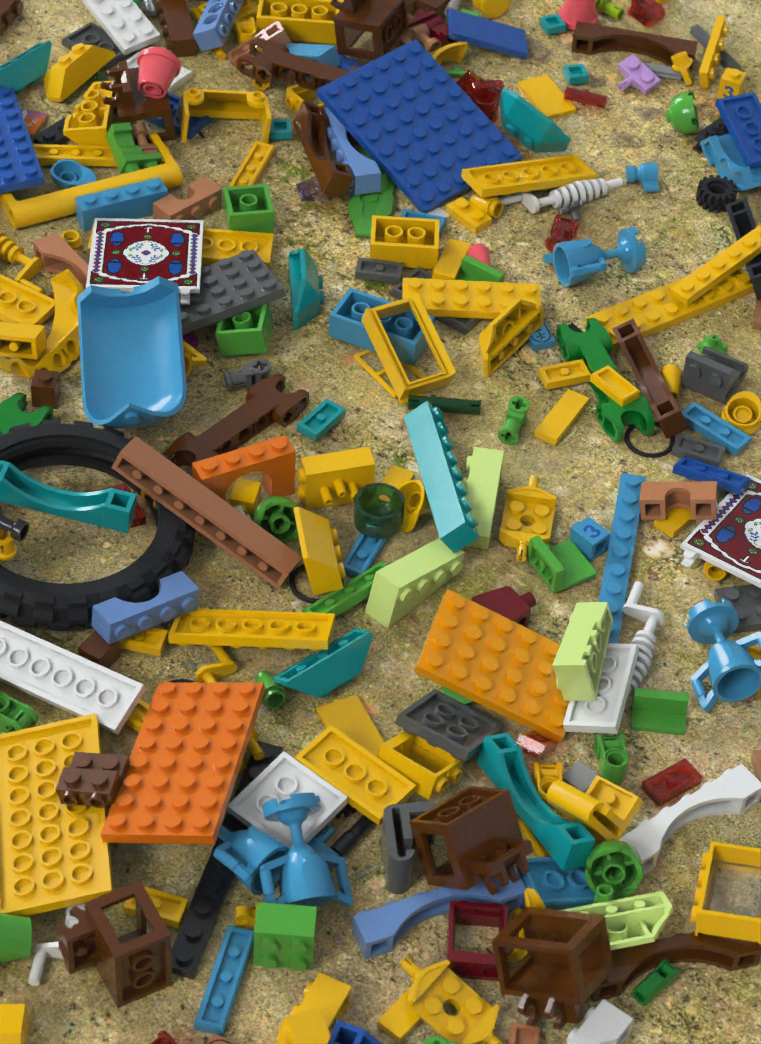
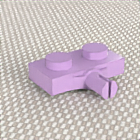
M634 54L618 64L617 70L625 77V80L618 84V89H621V92L633 86L646 95L661 83V79Z

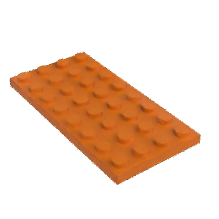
M158 683L129 758L131 763L126 778L114 804L111 805L101 831L103 843L215 844L265 693L264 683Z

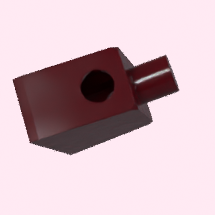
M510 586L474 596L471 600L524 627H527L529 624L530 608L536 605V599L531 592L519 596Z

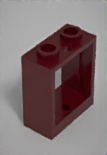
M464 900L458 902L450 901L446 960L451 963L448 968L459 978L499 981L494 954L455 951L456 924L498 927L499 934L508 925V905L470 903Z

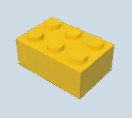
M372 215L369 259L403 263V268L419 267L421 269H434L438 262L440 219Z

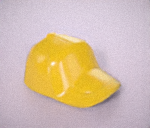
M406 480L396 491L393 520L396 528L402 532H411L416 525L418 517L426 514L429 510L430 504L424 484L420 480Z

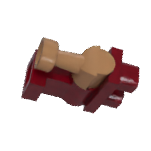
M420 9L416 11L414 18L410 19L408 17L409 30L405 35L412 41L416 39L424 44L428 53L446 45L458 43L457 40L450 39L448 25L442 17L436 16L437 12L434 10L426 12Z

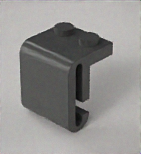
M707 346L703 347V356L690 351L686 356L681 386L725 404L744 380L749 365Z
M436 801L391 804L383 811L381 855L386 888L392 894H404L411 888L415 849H412V846H416V842L409 821L437 806ZM426 834L429 845H434L435 835Z

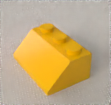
M294 507L302 557L313 596L344 589L342 578L346 577L343 562L338 563L343 558L340 546H335V544L339 543L336 528L331 529L327 518L301 507Z

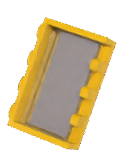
M711 841L709 853L703 852L698 887H696L695 905L692 906L691 923H696L695 936H698V933L758 942L761 945V849Z

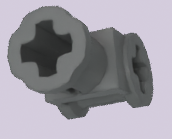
M256 359L251 363L242 364V370L224 371L227 392L244 386L249 391L253 385L262 379L270 377L271 363L266 359Z

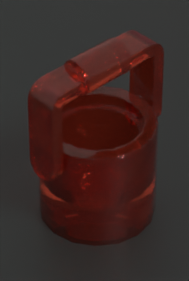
M483 80L471 83L469 98L493 124L496 123L499 114V97L502 89L505 87L503 81ZM499 87V94L489 88Z

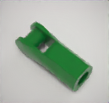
M663 959L632 990L634 999L643 1006H647L681 974V969L678 967L675 969L671 966L669 959ZM663 973L666 978H663L660 974Z

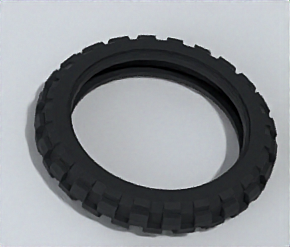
M44 420L39 426H31L30 423L11 427L7 434H3L0 431V460L10 462L20 471L48 465H74L91 468L121 480L141 496L140 488L112 469L120 451L134 438H125V434L122 431L104 426L103 429L93 427L92 422L74 420V424H61L60 420ZM146 495L144 496L145 501L154 516L157 531L150 546L135 562L105 578L71 584L50 583L30 579L0 565V618L6 619L10 616L15 618L16 624L31 628H37L38 624L50 626V631H70V626L82 625L84 630L93 629L91 624L92 607L114 597L132 603L149 601L159 594L160 579L183 571L184 567L188 565L193 552L196 529L156 500L157 509L153 507V499Z

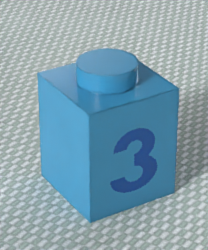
M588 516L571 527L569 540L576 545L589 562H592L608 550L611 533Z

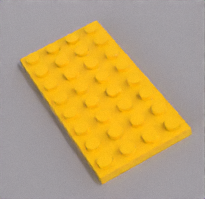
M96 713L0 734V913L24 917L84 904L87 901L114 891L110 843H103L101 838V831L107 818V808L61 804L55 790L63 768L70 767L75 752L102 754L100 727Z

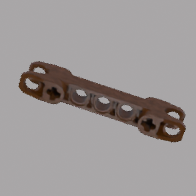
M254 39L249 43V53L252 56L242 55L237 59V69L254 80L268 83L274 78L314 91L359 68V66H353L348 71L291 54L288 48L281 43ZM255 46H260L263 49V53L259 52ZM243 62H246V63L252 65L253 68H252V69L246 68V67L243 65Z
M274 374L262 379L249 389L245 404L197 437L190 432L184 433L166 449L163 456L176 466H190L186 473L192 476V463L234 451L274 422L282 427L292 423L309 404V392L300 389L292 394L282 393L286 387V377L282 374Z

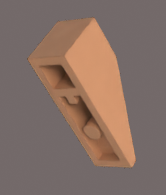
M276 21L226 53L231 64L237 66L239 56H252L249 53V43L254 39L274 41L285 46L292 42L279 21ZM255 46L256 49H262L260 46Z

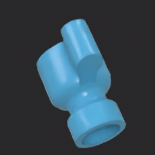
M642 163L639 167L634 165L626 166V183H634L636 180H639L645 193L658 192L657 163Z

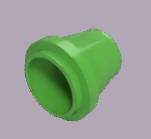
M0 913V963L30 958L32 947L30 917Z

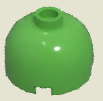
M693 91L676 95L670 102L669 110H666L667 123H672L673 128L678 133L695 134L699 132L697 106L693 102L695 100Z
M271 496L258 504L253 513V522L286 546H288L287 542H291L293 539L296 541L299 538L293 509L299 506L292 499L285 496Z
M615 839L603 841L594 846L587 857L585 865L587 884L595 893L597 886L601 884L610 885L613 888L614 899L625 898L633 894L638 889V884L643 877L640 855L634 847L624 841Z

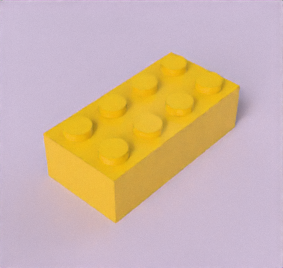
M259 0L256 17L257 33L279 21L291 41L324 43L326 45L336 44L334 17L340 10L331 5L332 0Z

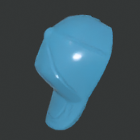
M71 159L58 160L50 168L53 182L62 190L97 181L96 175L92 170Z

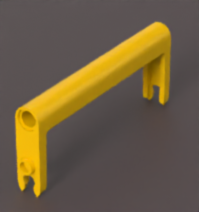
M154 132L149 134V139L158 147V153L160 152L162 160L157 166L21 201H16L11 192L0 194V206L12 227L16 230L76 214L75 197L159 177L168 190L183 186V175L180 167L172 157L169 147L165 146L158 134Z

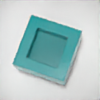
M559 14L539 18V25L547 35L566 32V24Z
M583 63L563 66L562 73L569 85H577L589 81V74Z
M272 119L269 133L270 139H291V119Z

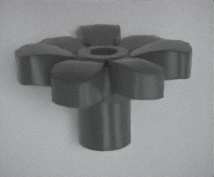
M574 201L570 205L558 209L559 215L568 214L573 222L580 220L581 217L578 211L586 205L585 201Z

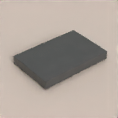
M93 22L88 23L62 39V45L72 50L74 45L82 43L114 51L116 56L102 67L105 71L135 54L134 51L124 56L106 31Z

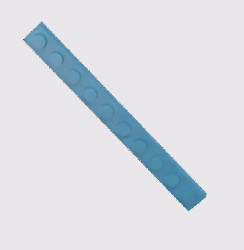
M621 473L599 602H608L613 618L608 643H618L623 617L622 608L626 599L640 515L641 483L645 482L646 479L645 476Z

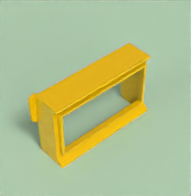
M418 292L405 299L365 309L361 321L396 392L399 403H409V394L423 396L425 392L451 384L456 370ZM412 310L441 369V373L411 382L380 321L381 318L398 315Z

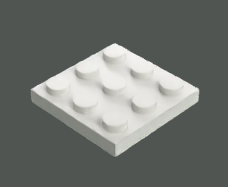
M283 751L228 804L227 812L247 827H258L290 849L292 847V837L289 826L282 824L280 821L265 820L262 808L265 802L277 798V803L280 805V801L289 799L290 794L315 793V796L319 795L321 810L309 815L301 824L303 838L307 844L348 803V797Z

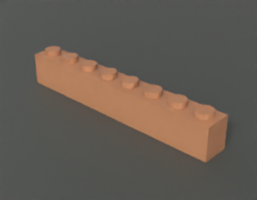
M137 436L117 456L112 469L278 590L302 559L295 551Z

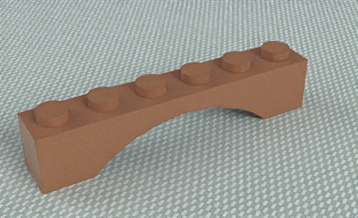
M54 233L33 241L34 256L43 260L42 268L46 272L59 274L69 269L83 288L86 289L89 263L80 257L77 250L74 251L70 247L66 239H63L58 233Z

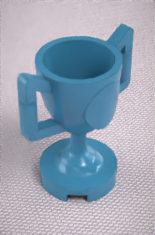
M628 227L619 231L616 249L604 251L599 246L592 244L591 239L565 241L555 244L553 253L543 255L544 263H553L559 282L564 287H569L593 277L598 272L607 270L606 260L619 258L628 273L642 271L643 269L640 265L646 263V250L644 242L638 243L635 234H639L638 229Z
M724 598L721 599L722 602L711 603L709 599H706L696 604L688 612L690 618L688 623H685L689 635L696 642L703 644L716 643L709 651L708 661L691 677V685L701 708L706 712L711 711L718 699L725 702L742 701L753 696L761 688V659L755 660L746 649L758 644L761 650V632L735 642L726 640L738 627L739 615L733 603ZM709 675L712 689L707 695L702 681Z
M315 793L290 794L289 799L280 801V805L277 803V798L265 802L262 805L264 819L267 821H280L282 824L288 825L292 837V847L285 856L259 867L265 903L315 907L335 901L344 907L352 905L353 898L345 859L340 856L317 852L313 847L307 845L303 838L302 822L309 815L321 810L319 795L315 796ZM327 864L335 866L340 891L336 890ZM282 866L279 885L280 896L276 899L271 870Z
M226 809V812H225L223 821L225 820V817H226V814H227V809ZM221 825L218 837L224 843L216 847L213 856L229 868L238 880L254 895L263 894L259 867L285 856L289 848L256 826H250L248 830L230 832ZM282 866L271 870L274 886L280 880Z

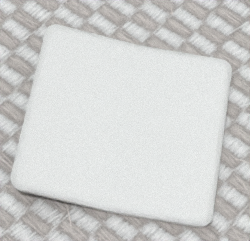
M440 207L428 212V214L445 218L450 216Z

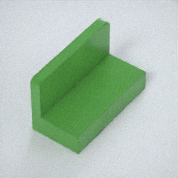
M466 255L461 261V271L456 280L504 282L505 273Z
M635 688L631 704V729L684 735L689 693Z

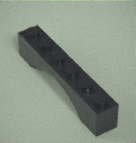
M747 198L725 205L737 241L756 228ZM761 253L745 264L757 301L761 300Z

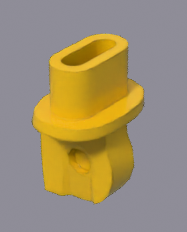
M686 51L673 55L671 57L673 62L672 69L677 72L681 71L687 86L692 84V75L689 67L693 63V59L688 57Z

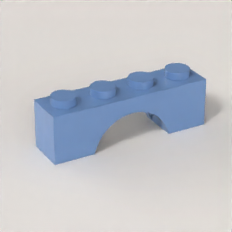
M179 571L160 579L159 594L149 601L132 603L114 597L92 607L91 626L110 645L198 609L200 588L183 571Z

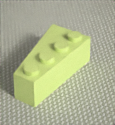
M474 447L473 455L467 457L466 470L470 471L469 477H464L463 483L468 490L466 496L473 505L471 512L479 524L476 526L479 538L466 545L467 547L489 549L493 516L495 515L499 483L501 481L504 451Z
M438 538L376 571L365 613L387 629L390 628L437 589L460 573L463 567L462 561L465 552L460 549L453 553Z
M608 602L576 603L575 609L570 616L569 624L552 665L556 675L557 689L561 690L564 701H596L613 622Z

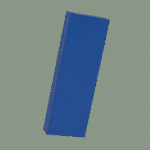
M686 456L682 457L673 466L672 472L695 481H717L718 489L739 496L750 486L751 482L749 477Z

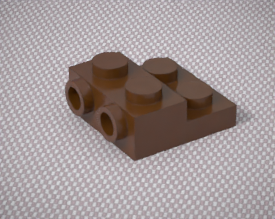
M75 752L70 767L63 768L55 789L61 804L111 808L126 778L131 763L129 756Z

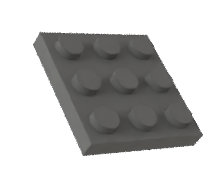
M437 689L432 690L399 713L395 722L405 732L417 735L426 740L429 745L439 747L450 753L453 758L465 762L481 750L485 736L501 734L504 728L503 724L445 695Z

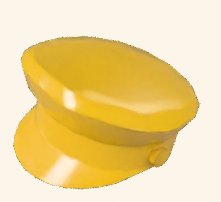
M473 0V5L477 10L482 11L486 18L496 19L508 10L512 0Z
M750 391L738 392L724 406L721 412V419L747 435H751L761 427V400Z

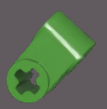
M0 691V730L2 732L8 733L27 729L31 724L34 725L38 721V714L32 707Z
M619 732L615 736L595 734L594 752L598 760L601 777L615 785L622 783L626 777L629 760L623 732Z

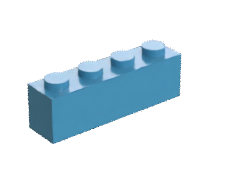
M159 177L75 197L76 219L82 230L86 232L92 230L95 218L139 219L152 216L153 202L167 196L168 190Z

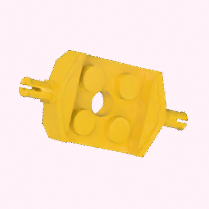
M534 475L529 477L528 486L507 489L499 540L504 546L516 548L517 554L515 558L519 562L521 556V562H525L527 559L530 538L539 535L545 544L549 545L557 497L538 488L540 478L537 475L535 476V481L533 480ZM523 522H530V523L533 524V525H531V526H525V525H523L522 523H523Z
M408 956L401 961L399 966L413 977L411 979L412 987L407 999V1006L442 1038L458 1044H504L493 1032L499 1005L496 1003L491 1007L448 968L451 963L450 961L445 960L428 966L425 969H420ZM449 1003L454 1005L457 1009V1015H448L443 1009V1004Z

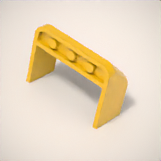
M189 88L182 93L178 101V117L182 143H186L189 117L209 116L210 118L259 120L262 142L268 144L272 118L268 97L263 92Z

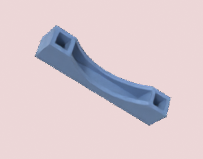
M324 107V113L327 117V140L331 141V148L333 152H336L337 162L349 165L354 176L349 187H352L355 195L381 192V172L376 161L365 157L351 146L349 139L352 135L327 107Z
M494 877V883L500 889L495 895L490 894L482 881L468 890L439 887L426 893L419 892L410 898L401 901H391L385 906L372 910H363L354 915L352 934L364 959H371L392 952L399 940L421 922L434 916L448 913L450 901L458 902L464 900L470 903L508 905V913H511L515 908L524 909L526 907L524 897L526 887L521 877L514 883L509 879V884L505 887H502L500 881Z

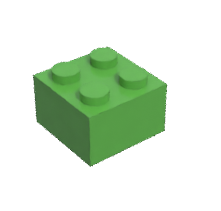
M267 184L223 187V211L228 230L274 233V208Z
M269 303L218 321L215 335L221 356L268 352L274 325Z
M257 902L253 965L263 968H291L296 971L304 969L313 970L317 907Z

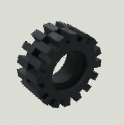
M709 175V178L703 177V180L701 179L698 183L696 202H698L699 206H703L702 209L706 210L708 208L709 212L712 213L713 210H716V213H720L721 210L724 213L727 212L725 205L735 202L737 195V185L733 184V180L727 181L728 177L720 178V175L716 177Z

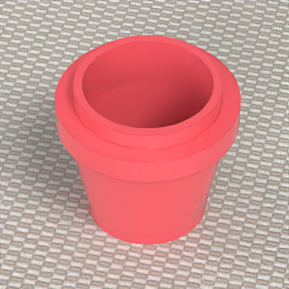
M565 0L558 13L565 22L566 28L571 31L575 30L577 21L597 24L599 18L595 0Z
M161 47L143 49L137 59L139 66L138 90L150 98H163L166 96L172 81L179 75L181 69V62L176 55Z

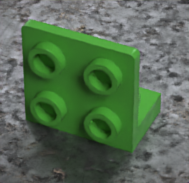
M539 535L530 538L527 560L553 593L596 577V570L571 540L550 547L543 542Z

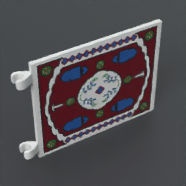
M95 218L86 288L90 285H95L107 289H120L121 292H132L134 287L144 285L160 276L177 283L181 295L180 304L190 305V293H200L203 220Z
M747 474L746 477L751 478L750 486L740 496L729 493L718 504L717 520H703L683 541L680 548L685 550L683 554L685 558L681 561V565L691 568L697 557L761 588V480Z

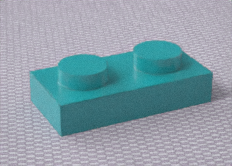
M326 398L297 424V432L317 442L345 416L346 409Z

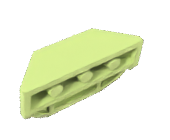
M664 891L560 911L605 916L610 949L615 950L655 942L671 915L673 906Z

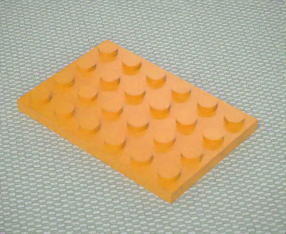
M447 589L439 605L414 672L558 743L565 736L566 731L564 730L563 722L569 701H564L561 690L557 689L556 675L552 666L560 644Z

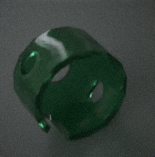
M372 483L360 488L355 495L353 522L356 529L363 535L375 539L389 538L398 533L403 526L405 498L402 492L386 483ZM386 495L390 501H383L379 496Z

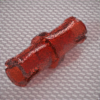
M566 86L563 99L579 102L582 106L587 104L604 109L607 95L592 93L588 89L583 91Z

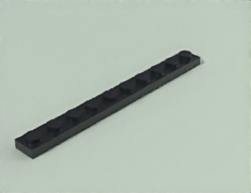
M257 741L265 755L261 760H255L251 754L234 798L283 752V747ZM227 812L223 822V826L230 832L248 830L249 827ZM217 837L171 949L172 974L193 980L235 876L229 868L213 856L216 847L224 843L219 837Z

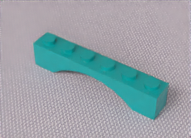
M0 460V502L124 533L129 532L135 517L137 494L114 488L95 492L62 490L41 483L20 471L10 462Z
M508 733L485 736L477 759L478 765L497 789L509 790L515 811L563 871L584 867L587 857L593 849L594 837L580 821L562 818L543 801L529 776L522 749Z

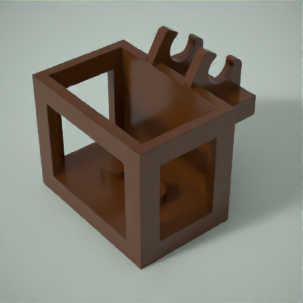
M406 0L331 1V5L340 10L334 17L338 54L373 61L391 52L409 30ZM344 27L355 29L345 41ZM365 31L372 32L374 51L354 48L352 46Z
M127 61L118 62L119 68L107 70V76H112V82L106 83L101 81L100 87L101 89L114 91L115 97L108 98L104 96L103 103L117 107L120 123L163 117L165 132L157 133L162 142L176 140L168 91L163 98H150L143 95L137 87L139 67L128 69ZM147 135L146 139L148 143L152 144L151 140L149 139V135Z
M470 786L409 821L428 885L468 890L482 881L490 894L495 895L500 889L495 885L494 877L500 881L502 887H505L509 884V879L512 883L520 879V876L514 870V864L520 868L522 874L529 872L526 856L534 852L530 840H523L509 790ZM426 834L441 835L444 838L450 860L437 868Z
M140 880L85 902V911L76 906L70 910V916L76 917L79 922L71 928H66L61 923L57 925V932L61 938L58 942V947L64 958L65 967L69 975L95 965L117 1008L172 985L171 934ZM135 897L137 930L117 938L102 910ZM147 921L153 930L147 933Z
M525 907L492 940L501 994L522 997L517 1011L520 1015L529 1017L526 1021L528 1026H534L543 1016L548 1019L556 1017L553 1029L561 1030L566 1023L579 1024L583 1019L581 1005L614 970L606 919L603 915ZM523 928L525 938L514 937ZM505 947L527 950L528 955L509 973Z

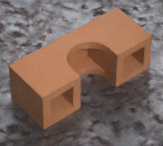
M203 176L187 185L188 199H177L169 194L153 202V219L197 220L222 206V189Z
M717 481L642 482L639 499L641 520H666L667 513L674 508L690 510L691 520H717Z

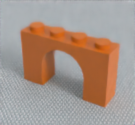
M286 435L194 462L192 463V477L226 501V492L236 479L250 472L261 471V484L269 497L288 496L294 494L296 451Z

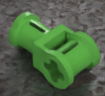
M522 396L512 397L508 401L505 423L498 432V438L506 445H513L519 441L518 433L521 432L522 427L527 423L526 412L529 410L530 403Z

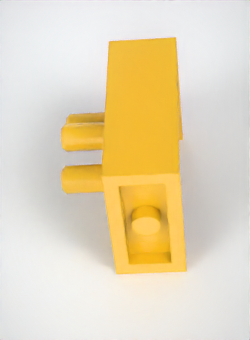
M364 447L301 457L300 468H297V478L300 486H296L298 501L303 502L305 510L369 500L374 493L375 461L370 448Z

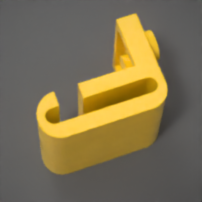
M596 775L586 793L562 780H557L549 787L546 795L547 801L568 820L580 821L588 831L606 841L619 840L643 803V800L638 796Z

